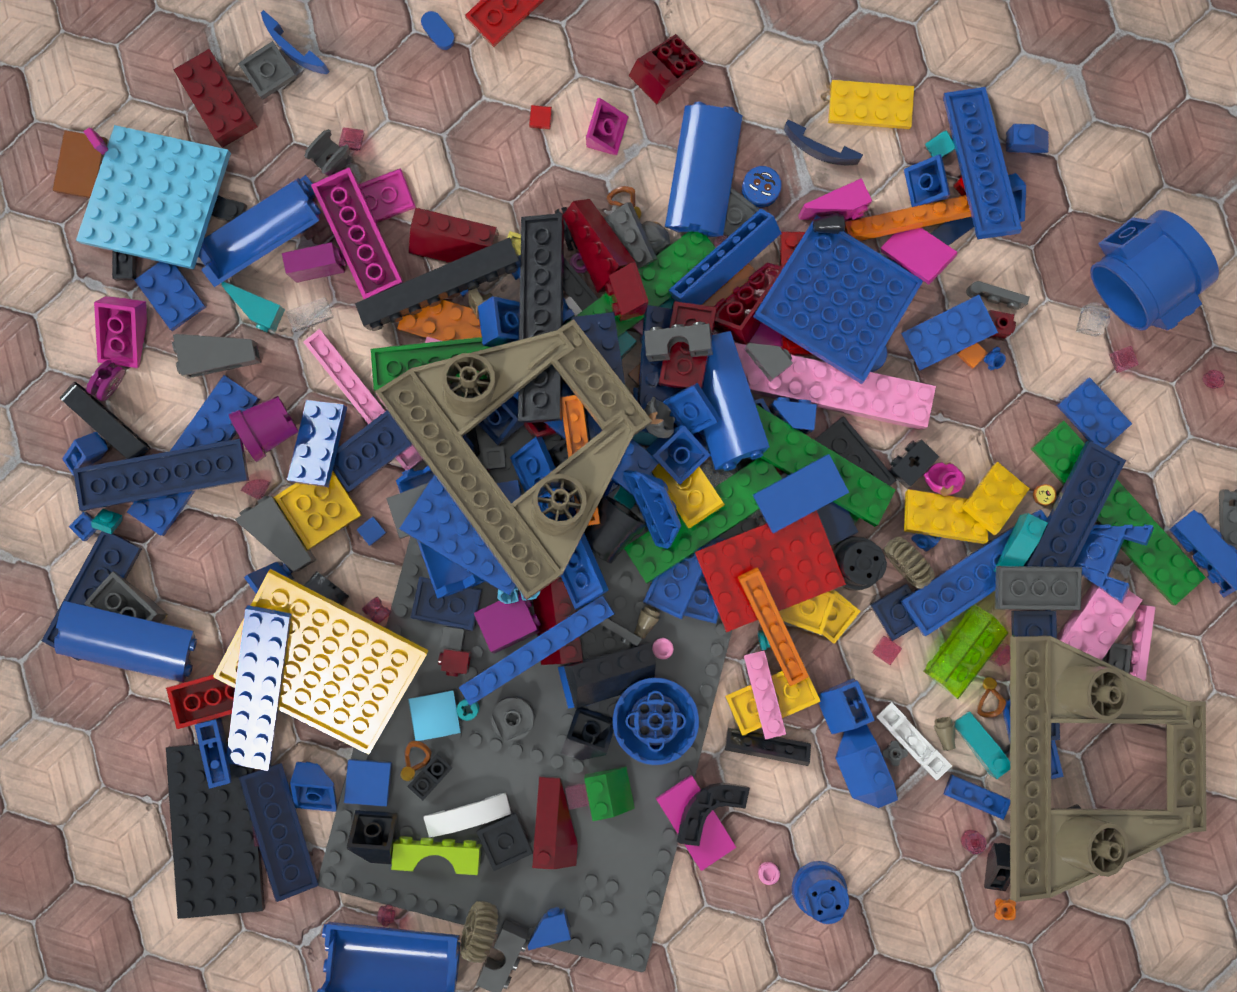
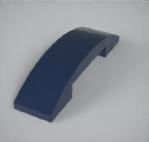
M787 120L783 129L788 138L798 148L823 162L844 166L858 165L863 154L846 146L843 147L840 153L803 136L806 128L793 121Z

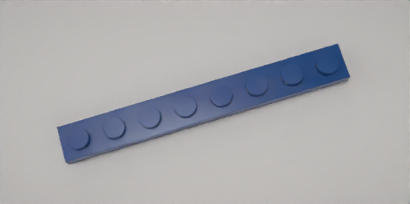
M602 595L460 686V691L469 705L474 704L614 615L615 612L605 596Z

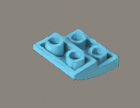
M453 690L408 699L415 741L461 733Z

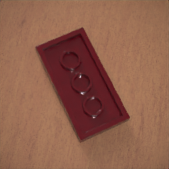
M674 302L670 328L676 324L692 326L696 322H705L710 325L713 335L717 307ZM675 343L670 349V360H663L659 385L686 389L698 383L702 389L708 356L692 357L687 343Z

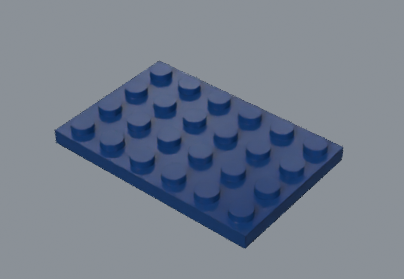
M434 475L399 529L511 596L516 585ZM501 489L510 503L517 499Z

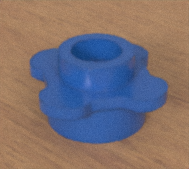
M994 347L993 351H990L984 358V362L988 364L989 370L999 369L1005 363L1006 356L1000 352V347Z

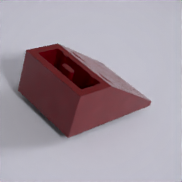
M675 34L638 58L628 76L657 105L674 93L703 66L704 62Z

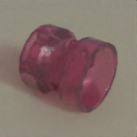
M378 596L361 609L365 615L371 617V621L377 624L382 622L391 613L387 607L382 605V601Z

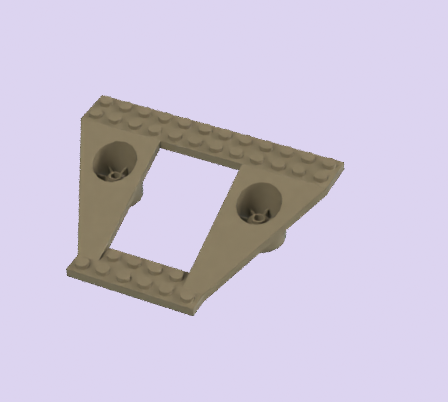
M574 319L553 332L472 353H462L453 358L411 368L375 391L382 404L526 600L563 575L633 436L652 423V420ZM552 364L603 431L513 503H510L462 437ZM485 375L489 382L479 381L478 378ZM450 381L458 383V386L450 390ZM479 387L488 388L482 395L478 392ZM461 390L465 393V396L463 398L455 393ZM475 393L477 396L475 398H467L468 394ZM547 491L551 495L549 499L541 497ZM575 495L579 504L571 503L569 498ZM538 502L548 503V508L541 512ZM569 507L578 508L579 512L572 517L568 509ZM551 511L553 514H556L555 520H552L545 515ZM565 514L569 520L557 521L558 515Z
M1010 636V900L1020 902L1051 898L1096 876H1112L1118 873L1126 862L1186 834L1206 831V701H1186L1052 636ZM1051 723L1167 724V809L1051 808Z

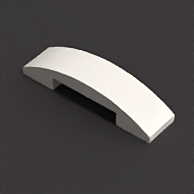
M892 702L876 716L896 740L936 781L952 767Z
M506 793L485 798V800L425 815L424 821L429 837H435L510 815L511 809Z

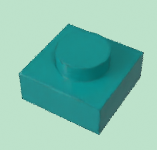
M102 508L91 521L92 528L112 534L122 522V515Z

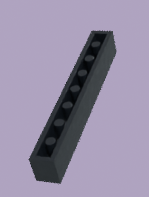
M509 237L359 301L355 305L363 326L369 331H377L389 322H399L408 314H418L422 311V308L437 306L441 303V300L458 297L460 292L478 288L479 284L486 281H496L500 275L505 273L512 274L518 271L520 258L513 241Z

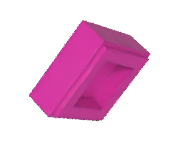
M90 127L83 131L97 151L102 155L108 151V147L96 131Z

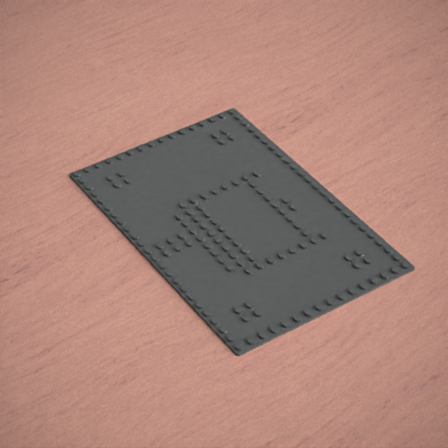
M477 424L475 428L480 451L477 458L484 466L483 448L504 446L506 468L489 469L487 472L496 483L519 480L510 457L534 439L524 424L500 445H497ZM558 434L545 439L544 443L549 451L564 438ZM705 462L700 465L713 488L738 472L735 470L724 471V469L715 470L714 465ZM611 479L604 494L613 498L621 486ZM520 482L521 493L523 495L525 492ZM574 495L569 498L571 503H575ZM635 503L631 511L644 521L637 503ZM758 510L719 537L728 539L758 527L762 516L761 511ZM646 526L639 535L636 534L628 544L649 531L648 527ZM410 536L386 629L427 649L428 653L371 752L367 754L353 747L350 758L392 762L388 806L344 803L345 777L317 881L318 886L461 925L465 924L469 910L476 901L489 902L495 905L498 911V925L495 934H499L504 921L507 920L527 929L526 939H530L543 915L547 913V910L555 907L565 908L571 930V940L544 947L644 972L678 845V834L657 802L656 797L690 775L695 778L732 630L729 632L725 631L719 615L715 624L688 616L680 619L653 607L660 612V619L647 634L646 638L641 639L639 644L651 643L652 647L653 643L659 638H667L671 641L674 650L669 658L659 659L654 655L656 662L655 678L668 679L682 686L694 700L699 715V728L696 739L692 746L677 760L662 765H650L639 762L623 750L614 732L606 756L578 760L561 754L576 709H568L558 667L571 663L541 665L540 661L477 701L480 709L475 718L465 721L458 716L461 733L419 741L430 748V761L438 754L452 767L450 772L422 801L407 786L424 767L415 771L414 778L411 781H405L400 776L402 769L406 767L405 749L409 742L415 741L408 699L453 690L457 709L460 701L465 699L459 689L460 686L538 636L535 634L493 654L489 650L477 620H475L474 630H465L462 650L472 652L469 673H459L458 677L446 675V671H441V665H438L440 652L443 653L444 649H446L440 648L443 626L446 625L410 618L419 577L430 578L418 542ZM625 549L622 550L612 564L602 560L598 554L593 552L609 591L602 595L605 596L615 612L609 619L634 633L641 609H644L645 605L651 606L643 601L652 581L648 584L645 582ZM486 581L473 586V588L482 589L478 611L500 601L497 599L498 589ZM532 599V600H530L531 603H532V606L529 607V608H530V610H531L532 615H534L535 613H534V605H533V599ZM601 624L596 625L580 636L583 660L626 649L630 646L620 641L622 637L615 633L612 636L603 631L604 626ZM621 695L582 708L613 718L615 705ZM508 697L524 699L534 712L533 727L524 738L516 741L504 739L497 735L491 724V717L496 705ZM643 704L640 707V711L642 713H647L649 711V706ZM665 704L661 710L663 713H669L671 708ZM510 713V717L507 719L508 723L517 724L518 715ZM653 716L651 721L653 723L659 722L658 716ZM642 726L640 728L641 734L647 735L649 728ZM664 726L661 730L664 735H668L671 731L668 726ZM412 747L410 749L411 767L423 762L426 757L425 752L421 748ZM626 766L635 809L612 818L592 821L584 780L585 774ZM539 776L561 778L578 842L577 865L560 869L532 868L533 854L493 871L482 846L478 875L456 874L451 862L439 855L424 857L418 862L413 871L391 870L392 864L370 863L347 850L355 810L398 813L396 840L399 837L408 836L412 837V840L421 841V838H433L435 842H442L443 839H453L455 843L473 840L477 842L476 844H481L476 831L507 816L475 827L435 837H429L424 816L485 800V798L502 793L507 795L511 809L510 815L517 813L532 850H534Z

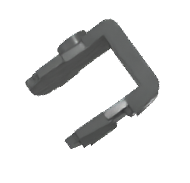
M329 129L324 130L310 144L304 156L309 160L311 159L322 170V173L331 176L342 171L354 159L349 156L350 149L347 144L339 147L331 140L332 134Z

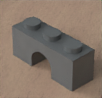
M696 322L692 326L676 324L666 329L652 327L650 330L644 331L646 356L649 362L670 360V349L677 342L687 343L692 357L713 355L711 328L705 322Z
M507 920L504 921L493 948L503 952L505 958L494 960L487 957L478 976L477 986L490 992H501L503 988H508L512 978L509 974L511 970L516 971L521 959L518 955L520 951L525 952L529 943V939H526L527 929Z

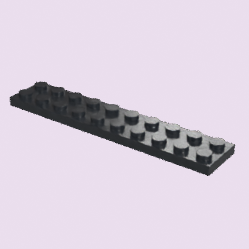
M562 213L521 217L519 340L553 332L563 326L564 215ZM552 364L518 391V422L562 421L563 378Z

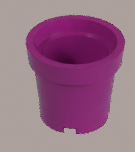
M279 396L244 411L239 409L228 414L243 444L256 462L266 457L268 451L299 432Z

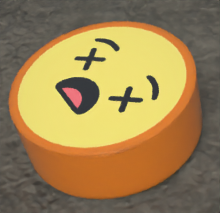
M1039 485L1033 491V499L1039 505H1050L1056 499V491L1050 485Z

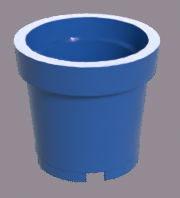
M813 861L802 866L795 874L792 882V895L797 906L805 914L823 924H833L844 917L849 907V896L845 878L836 866L824 861ZM832 886L835 887V890H834V891H831V890H830V888H831ZM814 891L817 892V895H816V896H813V895H812V893H813Z

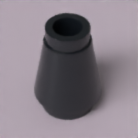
M834 213L813 220L814 232L839 234L845 230L843 214L838 215V213Z

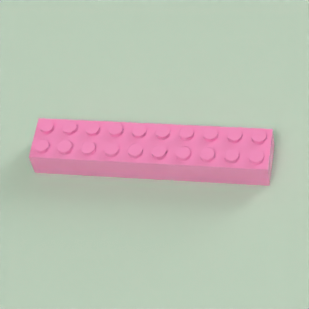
M735 343L751 393L776 399L778 397L790 398V402H798L801 399L810 400L811 404H817V407L919 430L928 427L936 386L870 372L866 380L860 384L826 362L791 355L793 364L770 382L744 350L746 345Z

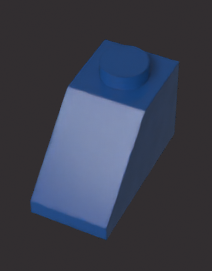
M1013 124L1006 132V152L1048 153L1049 132L1035 124Z
M94 432L75 439L62 459L74 476L73 469L91 466L104 456L108 447L106 441L100 437L98 432Z
M555 907L547 910V913L543 915L529 939L528 950L571 940V930L565 908Z

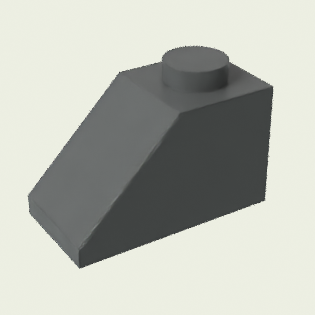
M749 343L744 348L770 382L793 364L790 353L786 349L782 350L780 346Z

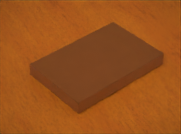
M64 130L53 185L54 192L86 198L91 197L104 155L93 147L84 133ZM101 137L107 146L108 139L105 137Z

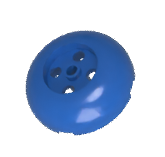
M664 678L640 680L629 686L615 705L613 713L615 737L623 750L639 762L650 765H662L673 762L680 758L696 739L699 728L697 707L690 694L682 686ZM643 704L649 706V711L647 713H642L640 711V707ZM667 704L670 706L671 710L669 713L662 712L661 708L663 705ZM658 716L659 722L653 723L651 718ZM642 726L649 728L647 735L641 734L640 728ZM664 726H668L671 729L668 735H664L661 732Z

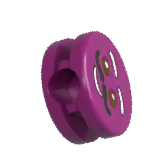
M110 360L103 362L91 376L86 391L91 395L96 394V398L100 401L107 400L122 382L125 370L120 366L115 367V363Z

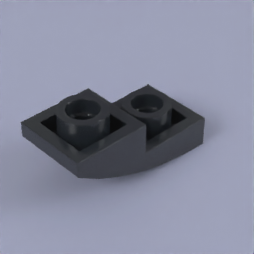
M436 754L407 787L423 801L450 772L452 767Z

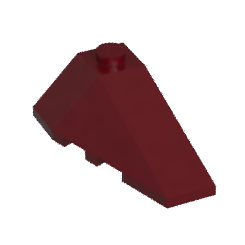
M767 262L749 276V281L744 285L734 288L733 293L729 297L719 300L714 306L717 307L714 327L721 333L731 331L735 342L747 345L761 324L753 316L784 267Z
M539 776L532 868L560 869L577 865L578 842L561 778Z

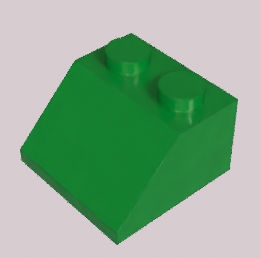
M626 766L585 774L584 780L592 821L612 818L635 809Z

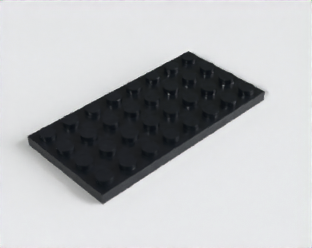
M199 744L166 747L177 918L263 911L265 904L261 851L239 781V777L255 772V768L229 764L231 783L209 788Z

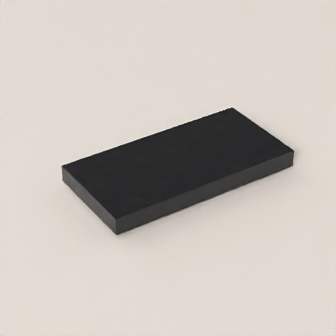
M844 416L814 439L887 485L891 486L897 481Z

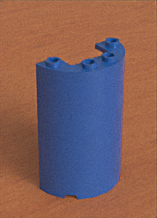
M337 922L324 924L322 938H325V951H328V959H325L323 972L326 973V981L321 989L318 988L317 992H456L460 959V942H458L460 935Z

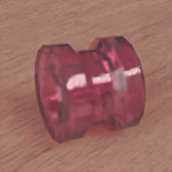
M967 830L962 834V846L970 853L981 854L985 850L987 842L979 832Z

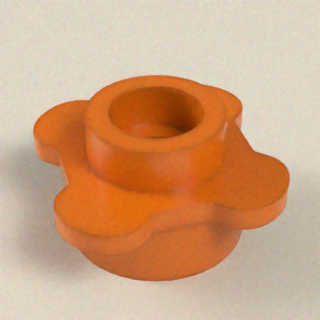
M1000 898L995 900L996 912L994 916L997 920L1012 921L1016 918L1015 901L1010 899L1002 900Z

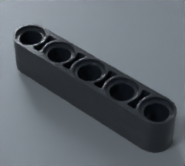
M73 382L60 396V399L127 459L145 456L151 449L144 440L77 382Z

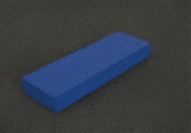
M952 774L943 793L946 796L1003 820L1010 806L1009 798Z

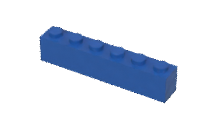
M763 209L758 210L669 289L674 301L702 305L782 234L774 216Z

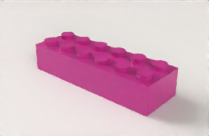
M350 168L344 169L312 184L313 191L363 299L404 283Z

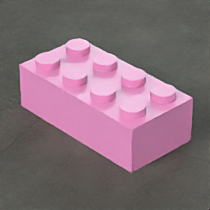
M1092 583L1081 599V610L1073 611L1058 633L1057 639L1102 660L1142 602V599L1128 590L1123 603H1120Z

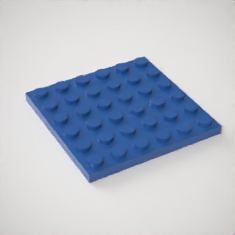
M816 215L814 219H818L821 217ZM812 221L753 317L862 384L923 280L844 231L839 234L814 232Z

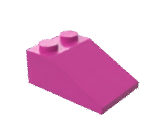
M862 178L804 204L798 217L800 220H813L816 215L825 217L838 213V215L843 214L844 221L851 218L856 220L864 216V212L868 210L872 199Z
M105 296L95 301L97 362L103 363L110 360L119 366L140 367L147 324L146 301Z

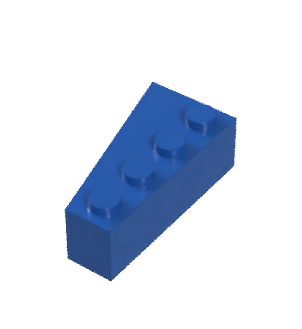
M1193 510L1169 529L1187 552H1193L1195 563L1208 571L1209 575L1207 578L1211 583L1214 584L1216 582L1222 590L1219 593L1223 598L1237 590V550L1222 539L1221 533L1207 523V519L1203 514Z

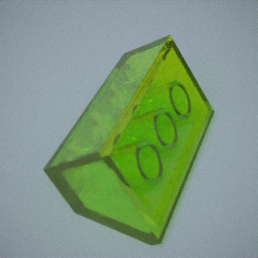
M974 604L965 613L958 626L952 630L946 642L940 646L937 654L927 663L923 672L952 696L959 699L1008 635V631L992 614Z

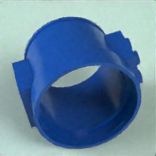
M1158 210L1147 219L1132 217L1098 244L1105 256L1101 261L1096 262L1090 270L1093 284L1106 305L1127 325L1142 331L1150 326L1165 330L1176 327L1178 322L1186 316L1193 314L1202 305L1198 295L1214 284L1219 277L1216 258L1203 237L1183 218L1166 210Z

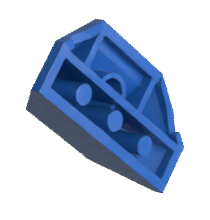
M625 470L623 472L655 545L668 549L681 528L676 505L668 493V486L662 479L638 471Z
M867 724L856 729L844 731L835 759L851 797L877 808L897 801L898 797L894 782L879 746Z

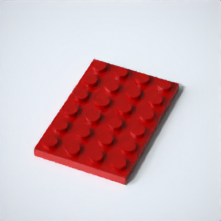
M817 510L775 533L771 532L766 523L694 552L726 632L758 620L738 579L739 576L755 568L759 569L778 611L846 585Z

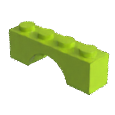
M402 836L393 843L391 870L413 871L418 862L424 857L439 855L451 862L456 874L478 875L482 844H476L477 842L473 840L455 843L453 839H443L442 842H435L433 838H421V841L412 840V837Z

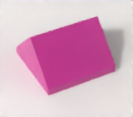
M597 98L586 135V147L617 155L629 116L603 99Z

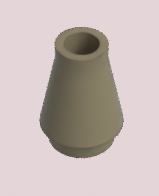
M645 605L644 609L640 611L634 633L641 638H646L650 630L659 621L660 612L651 606Z
M950 717L936 719L934 721V729L943 750L955 749V723L952 722Z

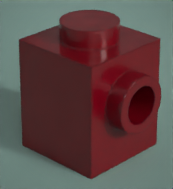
M994 310L988 311L998 333L992 336L1005 339L1011 333H1014L1016 321H1014L1015 314Z
M446 648L443 653L440 652L438 665H441V671H446L448 676L458 677L459 673L467 674L469 673L472 652Z

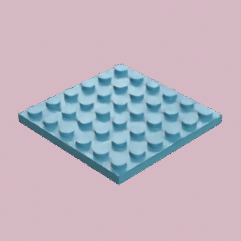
M114 125L107 146L108 151L105 152L76 241L81 244L194 269L231 152L228 149Z

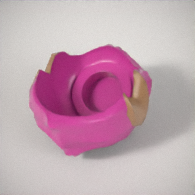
M943 462L935 463L924 474L926 484L934 492L943 496L959 492L965 482L963 472L951 462L946 464Z

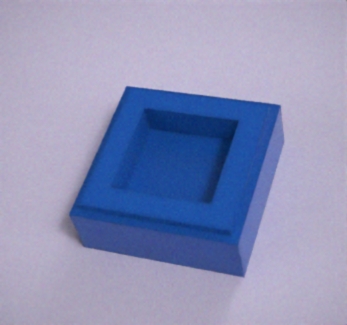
M83 512L68 526L82 541H87L98 530L92 528L91 521L93 518L87 512Z
M371 517L356 529L369 546L373 545L387 533L375 517Z

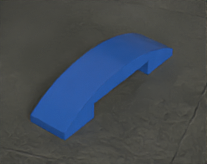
M264 10L261 12L268 32L278 47L291 60L313 72L328 74L330 72L325 63L310 50L305 56L281 37L284 31L280 24Z

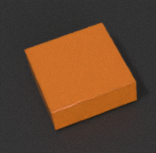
M976 343L960 351L957 355L973 369L988 352Z

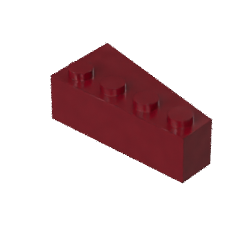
M591 199L576 200L570 204L563 214L597 293L605 292V284H607L609 275L635 261Z

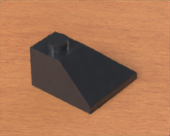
M582 707L577 708L561 754L578 760L606 756L614 732L613 718Z
M355 810L347 850L370 863L392 864L393 843L396 841L398 813Z

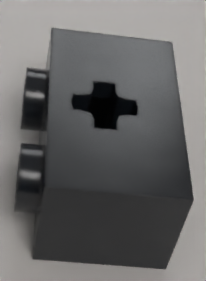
M922 439L916 442L914 440L911 441L904 448L907 452L902 457L898 455L890 463L892 466L889 469L890 473L905 488L911 487L939 458ZM909 459H915L914 466L909 465L911 462Z

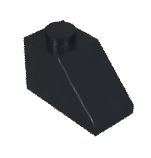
M994 843L987 857L984 888L1006 891L1010 884V845Z

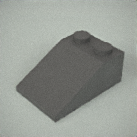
M114 571L84 603L88 607L161 623L168 615L152 599Z

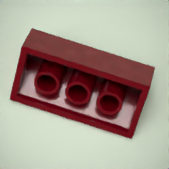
M415 207L410 226L408 253L451 263L497 243L499 232L497 227Z
M561 577L543 588L537 598L533 599L534 613L541 623L538 626L540 632L537 633V636H540L577 612ZM580 636L541 660V665L583 661Z

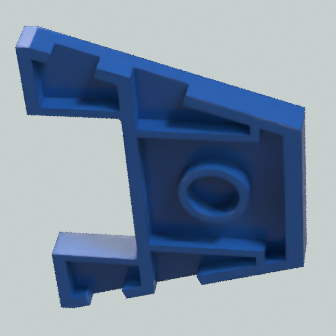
M1094 525L1073 567H1082L1083 577L1118 602L1123 603L1130 587L1129 583L1108 576L1124 539L1147 546L1154 528L1152 525Z

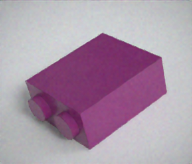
M332 242L282 253L285 272L296 283L345 273L344 266L347 265L346 260L340 249L336 248Z
M520 591L518 592L519 601L515 603L505 604L498 601L474 613L489 650L493 654L540 632L538 626L541 623L536 614L532 615L529 608L532 606L530 600H522Z

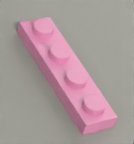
M1139 605L1134 616L1136 627L1132 633L1133 649L1131 652L1129 674L1145 681L1155 607Z
M765 651L744 655L765 740L786 735Z

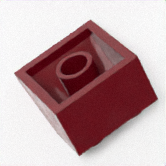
M633 262L609 275L607 284H605L607 295L612 296L614 302L612 303V310L615 316L618 315L619 321L644 315L649 303L636 262Z

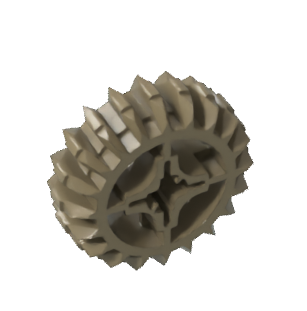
M899 536L895 537L884 547V553L893 566L916 588H924L935 578L930 564L906 539Z
M476 901L469 910L462 931L460 945L463 959L473 963H482L490 954L498 925V911L495 905L485 901Z

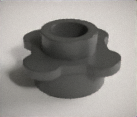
M894 740L882 751V755L884 758H888L893 766H899L900 761L908 756V751L902 749L899 746V742Z

